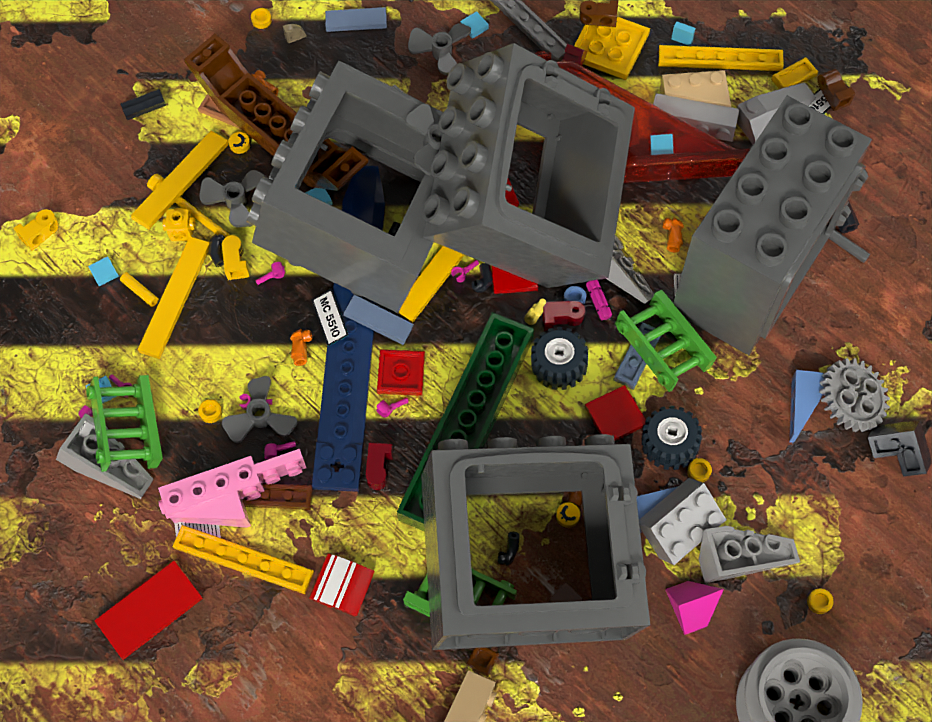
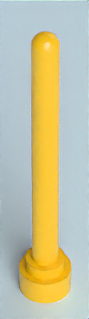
M154 174L149 179L147 187L154 191L164 181V178L159 174ZM181 196L175 202L181 208L189 209L191 216L216 235L222 234L225 238L230 236L228 232Z

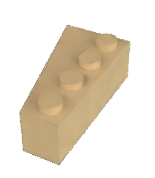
M468 670L444 722H485L487 714L484 712L487 706L492 707L497 695L494 692L496 682Z

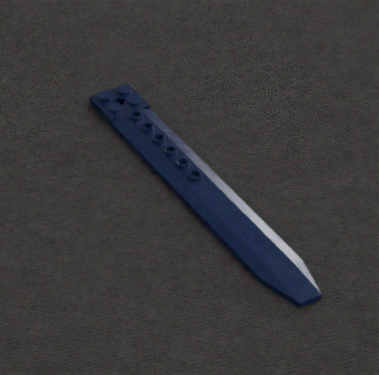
M364 166L351 179L342 202V211L383 231L385 200L378 166ZM334 283L333 293L349 336L327 346L312 488L315 490L359 492L374 330L344 316V312L354 294L351 290ZM363 296L360 297V298H362V299H364V300H366V301H368V302H370V303H372V304H374V305L377 304L376 302H374V301H372V300H370V299H367V298H365V297H363ZM336 462L344 465V468H340L339 472H335V469L332 467Z

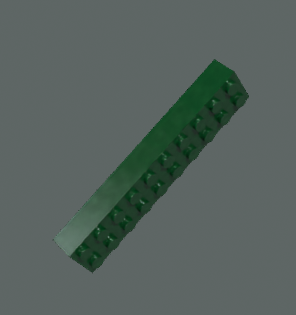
M492 312L396 512L398 521L425 532L421 476L431 451L438 450V443L449 439L468 441V449H483L532 344L533 328Z

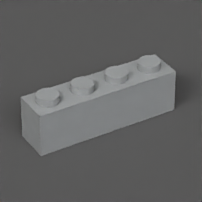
M656 93L649 126L683 133H696L699 136L707 135L710 138L732 142L739 109Z

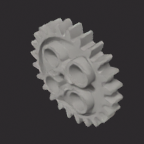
M848 358L842 361L839 360L828 367L827 372L822 374L824 380L820 381V384L824 388L819 390V393L825 395L821 402L828 404L824 409L825 411H832L830 418H838L837 425L844 423L846 430L852 427L853 432L858 430L864 432L883 422L882 418L887 416L885 410L890 408L885 402L890 400V397L884 395L888 388H882L881 384L884 383V380L877 379L879 372L873 374L871 372V365L865 368L864 361L857 364L856 358L851 361Z

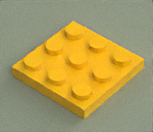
M617 17L616 27L585 25L574 46L587 51L584 65L627 80L650 34V28Z

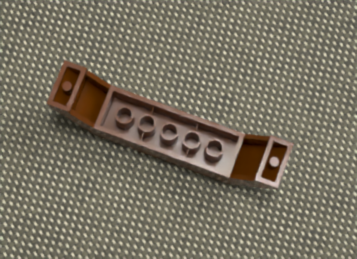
M214 33L184 59L185 64L221 113L271 155H275L282 140L288 142L293 132L290 130L297 112L248 73L230 49V45ZM326 139L323 144L328 146L327 150L319 149L303 181L309 187L338 191L368 163V159L353 146L350 149L338 147L331 140Z

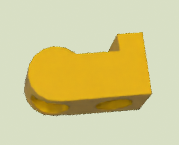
M44 209L39 211L35 219L25 226L19 223L13 229L18 238L33 251L58 230L59 223L51 210Z
M235 235L227 236L222 241L224 271L227 279L233 280L250 277L246 260L242 261L241 258L244 254V249L240 238Z

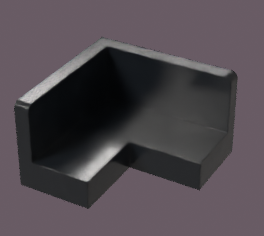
M921 420L879 425L874 427L868 436L873 457L881 458L897 455L903 477L927 474L932 464V459Z

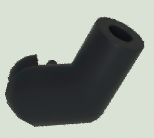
M222 234L213 235L209 243L208 253L216 267L224 265L223 256L220 253V246H222V241L225 238Z
M511 531L508 533L507 551L498 553V564L509 566L513 563L519 550L520 535L518 532Z

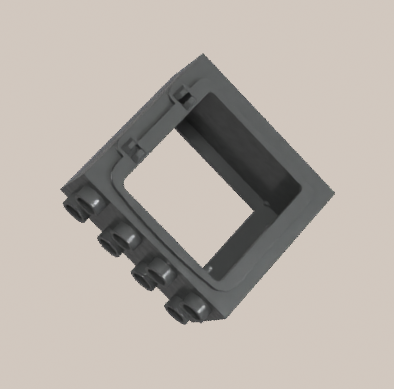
M515 43L456 64L447 77V87L450 89L447 109L442 113L439 120V131L442 133L440 149L433 158L430 168L431 175L434 177L432 192L422 210V217L426 221L423 238L547 288L609 278L635 107L611 95L606 88L600 89L560 68L555 61H547ZM517 125L545 138L532 213L509 204L505 198V191H511L512 186L507 184Z
M338 61L331 76L321 71L317 75L309 93V96L312 98L307 107L302 105L299 108L290 130L293 132L288 142L282 140L271 163L274 167L269 178L263 176L253 194L252 201L254 204L246 222L256 226L252 239L253 244L288 260L293 266H301L351 290L356 296H363L398 313L434 243L423 238L426 221L422 217L424 204L431 196L434 177L424 173L413 161L415 154L423 148L425 136L407 126L405 122L407 115L419 105L426 103ZM430 106L434 123L439 124L443 112ZM331 138L350 148L353 146L360 153L421 182L395 237L298 190L319 149L327 150L328 146L323 144L324 140Z
M787 95L692 235L673 303L685 319L749 356L760 338L766 339L835 227L843 226L846 218L849 217L851 210L848 207V200L853 191H860L863 183L868 178L865 170L866 166L861 162L872 139Z
M606 434L585 438V446H566V438L562 436L542 437L536 440L537 447L518 448L517 439L509 437L489 440L487 442L488 449H468V441L463 439H449L438 443V450L431 451L421 476L432 650L626 640L650 626L645 581L646 568L643 563L636 499L638 493L634 481L630 444L615 445L614 436ZM581 491L592 601L476 606L473 598L466 496Z

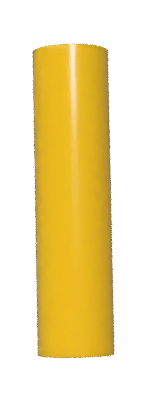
M128 272L122 274L120 277L122 283L151 307L157 304L159 299Z

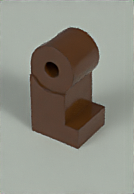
M592 0L583 1L580 5V21L585 25L616 27L618 0H610V3H596Z
M832 69L817 77L822 94L833 111L851 104L856 93L852 87L848 88L838 70Z

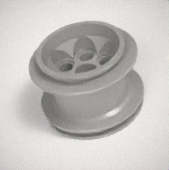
M809 639L783 640L765 649L744 672L736 694V710L739 722H776L774 719L775 714L784 716L786 722H860L862 715V692L857 676L851 666L832 648ZM788 671L793 674L794 683L785 680L784 672ZM809 679H815L819 683V690H814L810 687ZM767 689H772L777 693L778 699L776 701H772L767 697ZM794 698L797 699V704L801 705L797 709H794V705L790 703ZM818 704H823L827 707V716L818 712Z

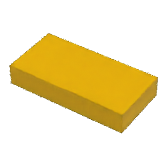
M805 57L772 75L771 80L779 89L807 82L816 77L818 71Z

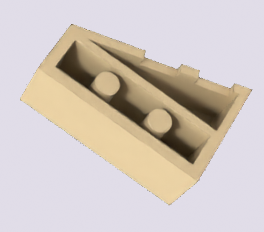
M725 70L662 75L660 94L731 107Z

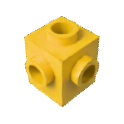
M175 208L167 210L166 218H163V230L167 231L170 240L188 241L189 237H193L196 223L195 218L191 217L189 209Z

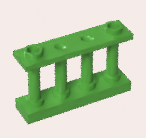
M660 290L654 294L649 304L651 307L631 318L623 310L619 313L615 325L618 331L626 337L653 371L658 382L670 392L679 380L677 376L696 365L705 372L711 368L717 357L663 290ZM655 314L658 315L664 324L643 335L636 327L637 324ZM668 331L672 332L678 341L656 352L649 342ZM682 348L692 357L673 369H670L663 361L664 358Z
M139 375L133 386L101 388L98 377H93L90 386H87L86 395L88 400L91 399L98 445L96 461L101 465V472L107 471L111 460L143 458L144 461H147L148 469L157 468L163 458L149 375ZM133 395L137 399L136 407L103 408L101 397ZM129 416L140 418L141 425L139 428L106 430L105 418ZM140 437L144 442L143 449L109 451L108 439Z
M472 569V580L476 581L473 588L475 605L485 586L498 592L492 606L503 605L506 597L515 600L517 590L514 589V585L505 580L499 582ZM427 574L418 592L415 591L413 594L407 591L403 601L404 605L430 617L429 601H427L428 597L426 596L428 593Z

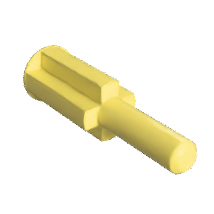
M540 299L537 304L530 308L524 317L527 324L534 325L543 313V307L546 304L545 299Z

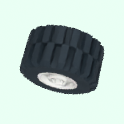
M557 327L555 331H553V328L548 329L547 334L542 332L540 339L536 338L534 340V346L531 348V367L538 382L543 381V386L547 388L551 385L554 390H557V387H562V390H566L568 385L572 388L576 386V381L580 383L583 380V375H586L588 367V347L584 338L580 339L579 333L575 332L573 334L572 329L567 328L564 331L562 327Z
M664 406L659 409V412L653 411L651 417H647L643 427L642 445L644 454H647V459L650 462L652 460L655 461V466L663 465L665 470H669V467H673V470H679V465L683 468L688 466V462L693 461L699 452L702 428L698 426V419L692 418L693 413L690 411L685 413L682 407H679V410L674 409L675 406H669V409H665Z

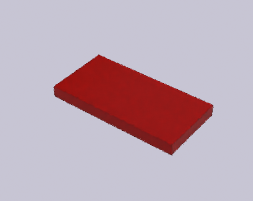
M173 561L102 614L95 622L121 659L124 660L203 598L177 563Z

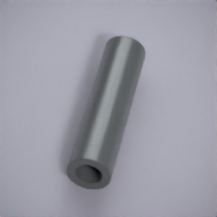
M835 229L829 237L831 241L863 263L870 256V253Z

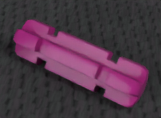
M592 280L587 282L586 287L588 292H591L590 297L596 310H599L597 312L601 320H608L612 317L610 307L607 308L608 302L602 289H599L601 288L599 281Z

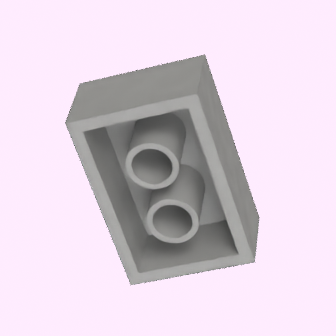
M688 478L639 519V527L659 559L675 565L702 542L705 529L719 527L726 521V518L703 482Z

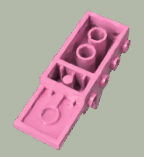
M300 449L257 464L249 456L158 488L162 500L158 501L162 514H165L166 518H170L174 523L185 522L247 528L251 524L242 499L246 498L247 501L259 498L261 496L260 493L264 492L262 483L272 484L278 482L282 476L288 474L289 476L298 475L303 472L302 469H305L306 465Z

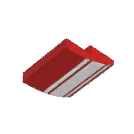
M327 554L309 599L329 608L334 607L355 617L358 615L375 571L344 558Z

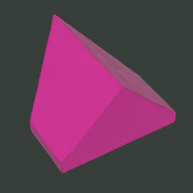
M691 581L666 589L684 635L708 626L724 589Z

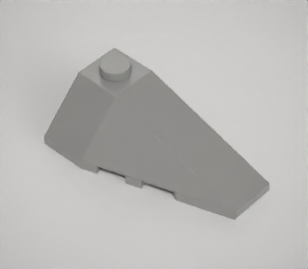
M805 82L755 96L737 106V109H739L737 124L753 145L787 95L807 106L816 99Z
M615 235L609 278L606 279L645 304L653 298L654 293L644 277L634 271L632 258H627L621 250L624 246Z
M85 413L60 447L56 460L78 473L141 499L154 479L136 459L111 460L107 471L101 472V465L96 461L98 445L94 419ZM108 439L109 451L124 450L125 447L121 442H117L116 439Z
M731 526L709 528L703 531L698 560L705 583L800 563L794 539L770 534H757L751 530H737Z

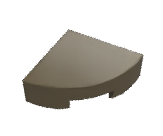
M297 24L283 26L287 43H292L306 37L303 28Z

